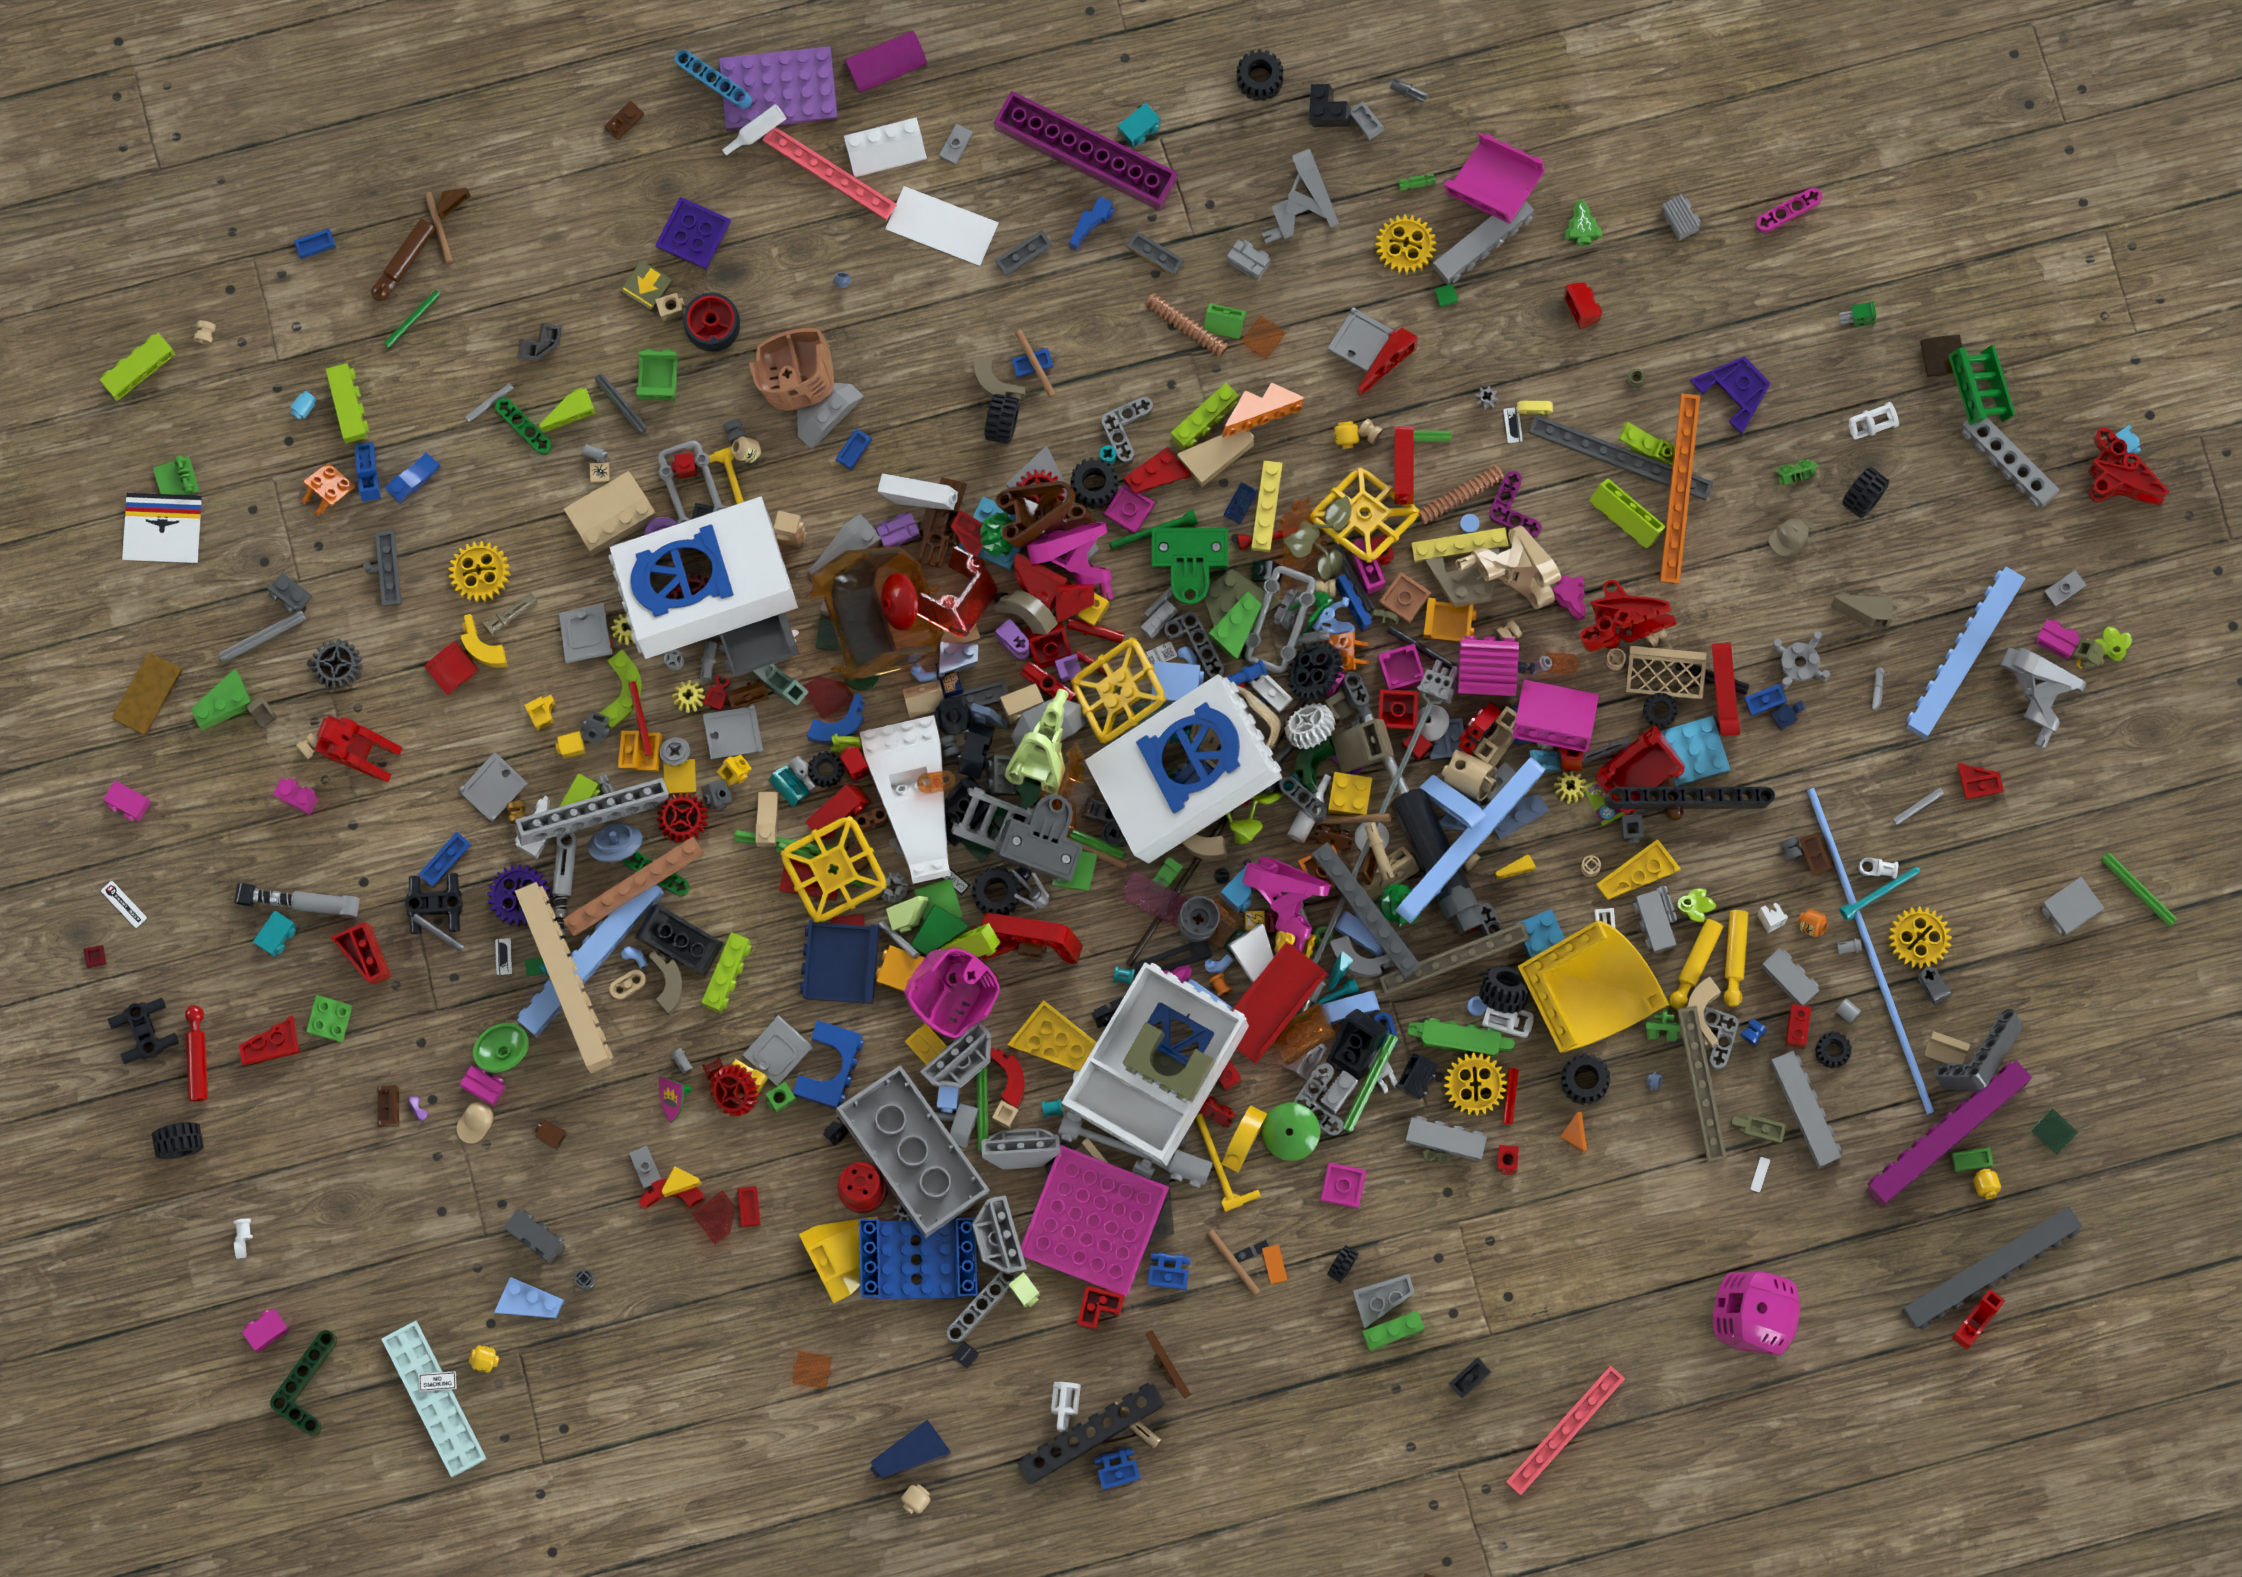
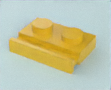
M925 1023L905 1040V1043L926 1066L948 1047Z

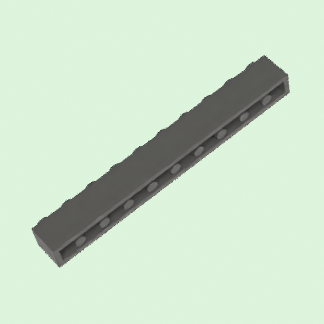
M2067 1207L1904 1307L1902 1311L1914 1330L1917 1328L1923 1330L1931 1325L1930 1320L1935 1317L1937 1320L1943 1318L1948 1314L1946 1312L1952 1307L1954 1310L1964 1304L1963 1300L1969 1297L1972 1300L1981 1294L1979 1290L1984 1287L1988 1290L1997 1284L1996 1280L2000 1277L2006 1279L2014 1274L2013 1269L2017 1267L2022 1269L2030 1264L2029 1260L2036 1257L2038 1259L2045 1255V1250L2052 1246L2055 1249L2063 1244L2062 1239L2065 1237L2073 1238L2080 1233L2078 1229L2082 1225L2071 1208Z

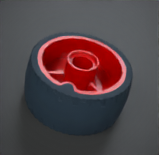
M714 292L703 293L691 300L686 307L683 317L684 330L689 340L697 348L707 352H718L728 348L736 340L740 330V316L733 302L724 295ZM716 318L714 323H707L708 319Z

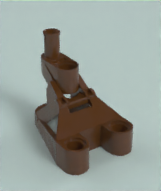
M1063 481L1011 487L1001 491L995 499L996 505L1006 512L1007 515L1016 514L1017 521L1007 524L1002 530L1003 539L1014 548L1030 544L1044 534L1053 533L1055 530L1068 531L1081 525L1096 523L1097 521L1090 516V512L1083 505L1073 504L1075 500L1074 489ZM1066 488L1068 495L1066 500L1062 502L1057 497ZM1045 492L1039 504L1024 498ZM1036 511H1041L1042 518L1039 520Z

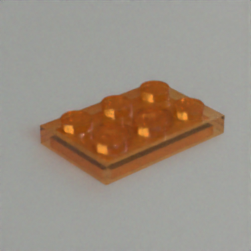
M1318 1002L1293 1018L1274 1042L1284 1063L1289 1065L1336 1034L1322 1005Z

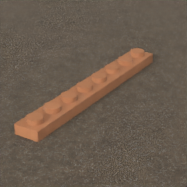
M691 837L563 918L571 934L575 936L702 856L704 852L696 839Z

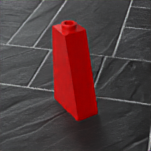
M1395 426L1394 504L1408 505L1413 504L1414 426Z

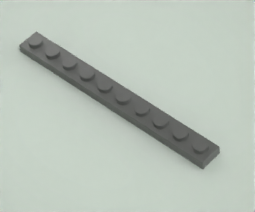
M1535 416L1529 434L1670 487L1672 466L1544 417ZM1692 474L1689 495L1706 501L1713 482Z

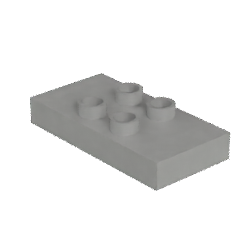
M901 1065L836 1108V1114L925 1239L989 1196V1188Z

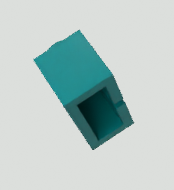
M1145 103L1118 125V132L1133 148L1136 144L1137 146L1141 145L1146 140V135L1154 134L1159 130L1161 119Z
M274 911L253 943L275 958L277 954L280 955L285 948L284 942L294 936L297 926L294 922Z

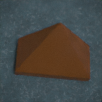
M461 188L443 191L437 209L439 217L443 219L471 197L469 190Z
M1369 847L1357 874L1367 885H1371L1378 867L1372 847Z

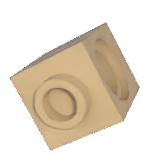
M677 293L655 299L662 322L684 316L682 309H685L683 298H678ZM669 304L676 305V307L673 310L667 309V306Z

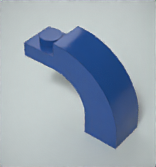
M857 693L854 694L847 715L839 722L825 723L813 719L807 735L808 741L821 745H833L831 736H834L836 733L838 736H853L856 734L864 722L863 715L859 714V712H863L865 706L863 696Z

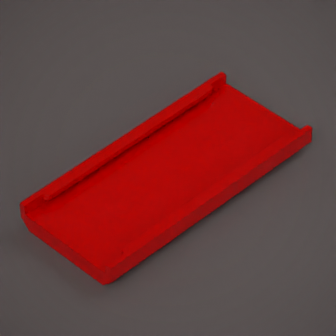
M1287 941L1231 1010L1233 1012L1235 1009L1247 1018L1246 1021L1249 1027L1236 1049L1253 1061L1255 1065L1328 974L1323 968Z

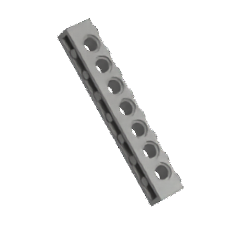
M663 778L516 819L515 830L521 846L657 808L660 807V804L667 805L666 799H668L669 794Z

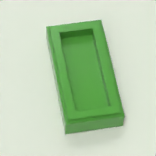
M1990 1147L1951 1153L1954 1173L1993 1167Z

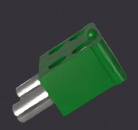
M1873 301L1852 305L1851 311L1839 313L1840 325L1853 323L1854 328L1876 324V310Z

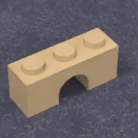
M778 510L773 529L777 534L776 539L779 544L800 548L801 543H805L807 532H805L804 522H802L800 515Z
M1506 706L1495 721L1498 723L1495 732L1489 738L1484 737L1473 753L1486 763L1496 766L1515 739L1512 736L1517 712Z

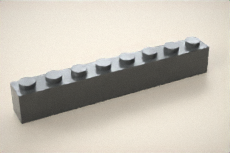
M1327 842L1314 851L1311 857L1404 980L1421 967L1420 963L1330 844Z

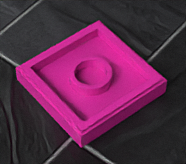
M1123 483L1103 516L1129 532L1136 534L1156 505V502L1141 493L1134 495L1129 487Z
M1328 1162L1320 1201L1359 1209L1366 1170Z

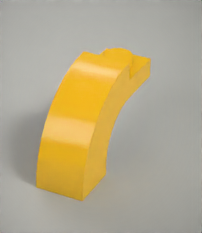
M472 614L464 615L465 622H462L464 633L468 634L460 636L468 653L485 666L493 668L508 667L502 644L490 646L481 642L477 636Z
M1250 1105L1228 1146L1221 1165L1239 1173L1256 1136L1263 1126L1268 1115L1267 1113Z

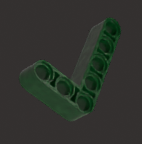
M323 1330L316 1336L270 1400V1406L274 1411L310 1436H316L321 1432V1422L294 1402L337 1344L336 1335L329 1330ZM326 1335H331V1342L324 1345L323 1338ZM314 1351H319V1359L313 1361L311 1354ZM307 1367L308 1374L301 1377L299 1375L300 1369ZM296 1383V1390L289 1393L287 1390L289 1384ZM279 1399H284L285 1405L277 1409L276 1402ZM295 1410L300 1411V1417L297 1420H293L291 1417L292 1412ZM314 1421L316 1428L313 1431H308V1423Z

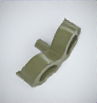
M1374 609L1370 612L1371 618H1382V624H1385L1386 619L1397 625L1399 623L1400 617L1389 611Z
M1429 1149L1422 1152L1427 1161H1433L1438 1158L1440 1163L1447 1164L1452 1160L1450 1154L1442 1152L1438 1154L1436 1151H1430Z

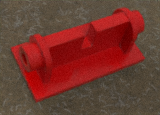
M1208 1095L1199 1113L1210 1118L1212 1113H1215L1213 1121L1222 1127H1229L1232 1123L1230 1119H1233L1237 1114L1233 1112L1231 1107L1220 1105L1214 1097Z

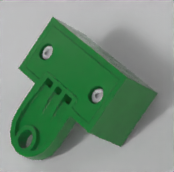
M1152 528V569H1171V588L1177 600L1189 605L1199 603L1205 598L1209 590V569H1228V528ZM1187 590H1193L1196 593V597L1193 600L1185 598Z

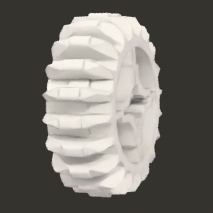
M1312 703L1310 706L1306 704L1304 708L1300 707V710L1294 711V715L1289 716V721L1285 722L1286 727L1284 729L1287 739L1294 747L1308 749L1310 746L1314 748L1315 745H1320V742L1326 741V737L1331 736V731L1335 730L1334 725L1336 723L1332 711L1326 705Z

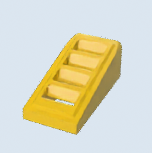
M1527 854L1496 871L1495 878L1498 880L1533 872L1536 870V866L1530 855Z

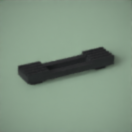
M1207 940L1191 942L1133 963L1138 975L1144 963L1150 965L1151 962L1154 963L1190 950L1191 957L1160 967L1162 971H1171L1177 967L1212 957V952Z

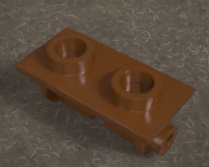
M1326 824L1316 827L1315 831L1319 832H1315L1313 840L1317 841L1316 843L1325 844L1328 842L1330 844L1332 839L1335 840V848L1345 851L1347 849L1351 850L1352 842H1349V840L1353 841L1355 835H1351L1350 831L1340 829V831L1333 830L1332 826Z

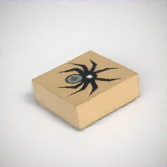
M609 462L590 463L591 483L610 482Z

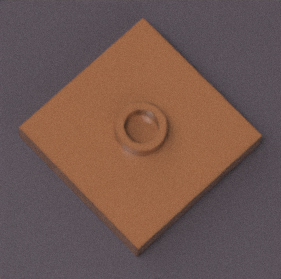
M1400 572L1380 599L1379 604L1398 615L1408 624H1411L1432 595V592Z

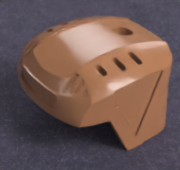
M801 328L775 335L757 347L756 362L749 363L756 387L769 404L776 409L785 411L796 410L822 402L829 396L834 387L831 351L826 338L818 329Z

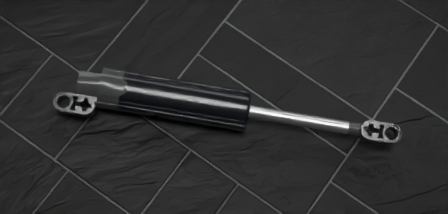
M1354 672L1348 673L1341 682V689L1349 706L1354 711L1359 712L1364 723L1375 719L1367 704L1370 697L1361 677ZM1347 681H1353L1355 686H1350ZM1390 757L1382 761L1393 782L1398 766L1394 757ZM1401 775L1396 786L1399 797L1393 799L1390 806L1422 872L1426 876L1451 846L1424 790L1421 788L1409 790ZM1460 867L1440 890L1441 892L1435 896L1446 921H1453L1460 937L1478 929L1482 937L1490 935L1489 928L1494 929L1496 932L1503 930L1494 908L1486 903L1479 905Z

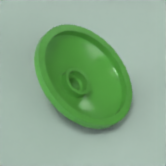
M513 1023L495 1025L483 1032L477 1039L473 1048V1058L479 1068L484 1071L498 1073L509 1070L516 1066L526 1055L529 1047L528 1035L522 1027Z
M1294 1102L1280 1104L1273 1108L1266 1116L1262 1127L1263 1140L1268 1150L1274 1156L1287 1161L1300 1160L1310 1155L1317 1147L1321 1134L1320 1124L1316 1115L1308 1107ZM1288 1128H1291L1293 1130V1134L1291 1136L1287 1135L1286 1133Z

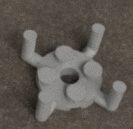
M1816 631L1809 644L1797 642L1787 649L1781 646L1782 641L1780 639H1775L1772 648L1782 655L1781 666L1786 675L1781 683L1782 689H1787L1792 681L1801 682L1809 680L1814 676L1822 682L1828 680L1830 672L1828 670L1823 672L1818 670L1820 657L1814 649L1820 641L1821 632ZM1802 658L1805 660L1806 665L1798 667L1795 664V660Z

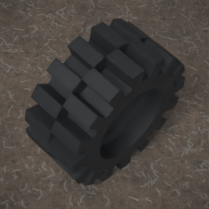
M1655 693L1649 696L1643 706V715L1646 721L1656 727L1668 726L1675 720L1678 713L1675 699L1666 693ZM1662 702L1667 705L1668 713L1666 716L1657 717L1654 715L1653 707L1656 703Z
M824 751V753L819 752L817 756H813L808 766L811 780L822 788L825 786L830 788L831 785H837V782L841 781L844 770L839 757L834 755L833 752L828 753V751ZM830 763L833 766L832 774L822 776L819 773L820 765Z
M1834 1031L1826 1033L1817 1043L1815 1048L1816 1057L1825 1067L1839 1068L1848 1061L1852 1046L1844 1034L1841 1035L1840 1032L1834 1033ZM1830 1043L1838 1044L1841 1048L1840 1055L1837 1057L1829 1056L1826 1052L1827 1045Z
M1345 1245L1334 1260L1327 1275L1341 1283L1354 1265L1359 1253Z

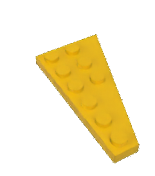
M1043 1000L1007 1046L1080 1072L1097 1042Z

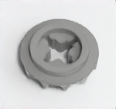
M673 737L661 745L660 756L664 763L669 764L671 767L673 765L680 766L681 763L687 762V758L690 756V746L684 739ZM671 749L675 751L678 750L680 756L676 754L672 756Z
M889 872L884 875L887 887L890 886L891 880L898 887L895 888V895H893L891 889H884L879 893L880 897L890 903L899 902L904 899L908 893V882L905 877L898 872Z

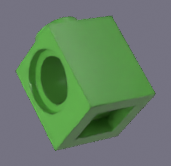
M786 1082L766 1093L768 1098L765 1101L771 1111L775 1109L777 1113L797 1101ZM778 1094L785 1096L784 1101L781 1103L774 1101Z

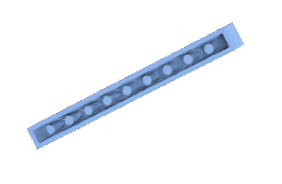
M2005 567L2003 571H1998L1993 579L1996 581L1995 585L1988 587L1984 594L1986 596L1983 603L1980 601L1974 610L1977 614L1974 618L1970 617L1964 626L1967 630L1964 634L1960 632L1955 640L1957 646L1954 650L1950 648L1945 657L1947 659L1946 664L1939 666L1935 673L1938 675L1936 680H1931L1925 690L1928 693L1925 697L1921 696L1916 703L1918 709L1915 713L1911 711L1906 719V722H1908L1906 729L1924 740L1929 736L2025 580V577L2008 567Z
M654 885L608 914L604 922L601 920L596 925V931L583 940V946L579 950L576 949L572 952L570 956L578 969L574 972L579 974L583 984L664 894L659 886ZM551 979L544 984L543 987L545 989L531 999V1005L528 1008H523L518 1014L519 1018L517 1021L536 1038L563 1009Z

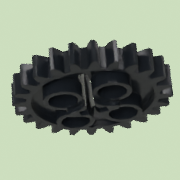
M1317 641L1316 644L1311 642L1309 648L1304 646L1303 652L1298 651L1299 656L1294 658L1295 663L1289 664L1292 669L1287 671L1291 675L1287 678L1290 682L1288 686L1292 688L1291 691L1306 701L1308 699L1314 701L1315 697L1321 699V694L1327 696V690L1333 691L1332 685H1338L1335 680L1342 677L1338 673L1344 670L1340 667L1344 663L1341 660L1343 656L1335 646L1325 641L1322 643Z

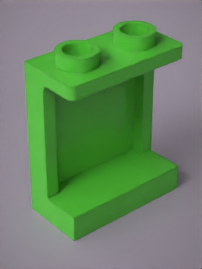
M653 349L639 351V378L636 391L638 400L676 401L678 367L676 352L670 349H664L662 352Z

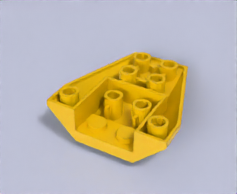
M875 1216L862 1219H878V1217ZM859 1219L816 1225L799 1234L833 1304L852 1295L860 1287Z

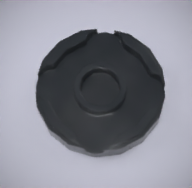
M949 697L943 699L938 707H936L935 720L937 726L945 731L944 733L957 735L969 728L971 712L964 700L958 697Z

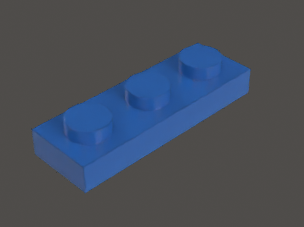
M1343 574L1337 578L1335 585L1342 598L1347 597L1350 599L1348 609L1360 631L1363 632L1370 627L1372 623L1371 616L1364 610L1362 599L1353 590L1352 581Z
M456 832L418 875L434 888L472 846L471 843Z

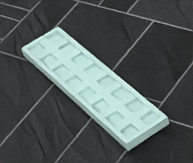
M414 1321L382 1338L450 1476L453 1478L487 1460L452 1389L419 1392V1374L440 1373L443 1371L418 1322Z

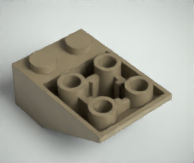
M1841 592L1834 596L1831 607L1868 628L1888 629L1892 621L1893 597H1888L1886 594L1869 596L1866 593H1859L1857 596Z
M1383 719L1367 721L1331 737L1341 773H1347L1394 756Z

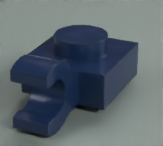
M1802 700L1791 708L1788 704H1785L1773 712L1771 717L1782 731L1798 720L1795 715L1802 712L1806 706Z

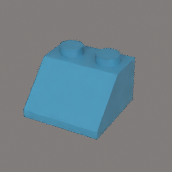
M1246 866L1221 891V900L1237 915L1241 911L1244 913L1251 906V887L1242 883Z

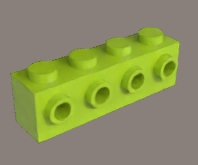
M159 333L151 335L147 338L145 344L133 349L130 356L126 359H121L115 368L106 371L99 380L113 398L118 401L176 354Z
M348 363L327 368L326 372L345 443L348 444L367 439V432L370 430L367 420H363L362 415L365 414L364 406L362 403L359 404L358 397L361 394L358 385H354L353 380L356 379L354 368L350 369Z
M1225 383L1171 432V439L1183 451L1193 447L1201 436H1205L1215 423L1218 424L1224 419L1227 412L1235 409L1239 402V395Z
M1606 479L1601 483L1589 499L1596 509L1601 510L1612 522L1618 524L1625 533L1630 534L1637 540L1638 544L1646 549L1655 543L1666 528L1663 523L1610 479Z
M731 932L701 1002L703 1007L720 1014L723 1009L727 1008L730 1000L728 996L731 991H734L737 984L736 977L738 974H741L744 968L743 961L745 956L749 955L752 948L748 938Z

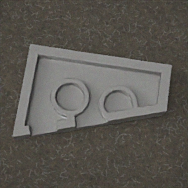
M1409 1274L1353 1290L1364 1329L1415 1293Z

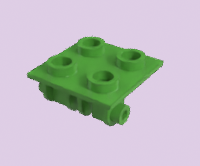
M182 455L176 456L175 461L153 467L161 494L189 495L200 491L189 456L185 458Z
M1809 459L1798 461V464L1791 466V464L1782 465L1775 473L1781 476L1778 477L1779 484L1787 485L1793 483V480L1797 482L1796 473H1798L1800 481L1814 477L1817 474L1815 468L1820 466L1813 461H1809Z
M316 995L306 1032L312 1036L318 1035L343 1043L353 1005Z

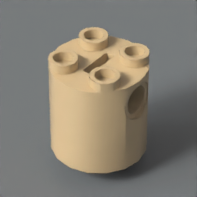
M1455 750L1449 766L1446 765L1442 771L1446 784L1477 801L1485 799L1497 787L1498 781L1495 780L1497 768L1464 751Z

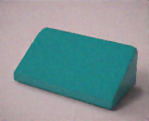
M786 765L772 773L769 778V782L792 807L798 805L811 793Z
M1343 951L1330 970L1329 990H1332L1342 980L1353 962V959Z

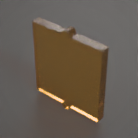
M1260 315L1241 342L1251 348L1252 352H1256L1267 359L1286 333L1275 326L1274 322L1271 323Z
M798 1351L796 1365L793 1366L795 1371L792 1383L826 1389L828 1377L831 1375L832 1357Z

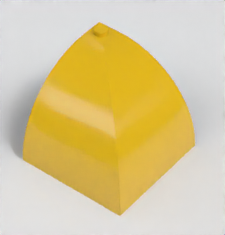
M1602 921L1591 923L1518 966L1560 1053L1578 1049L1607 1038L1669 1006L1656 977L1637 949L1617 929Z

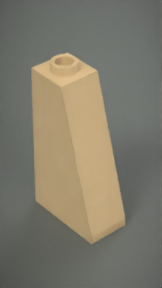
M1243 430L1231 437L1223 438L1220 435L1177 454V458L1202 488L1253 447L1254 436L1249 430Z

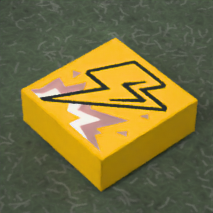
M1245 911L1246 932L1258 924H1263L1265 927L1264 911Z

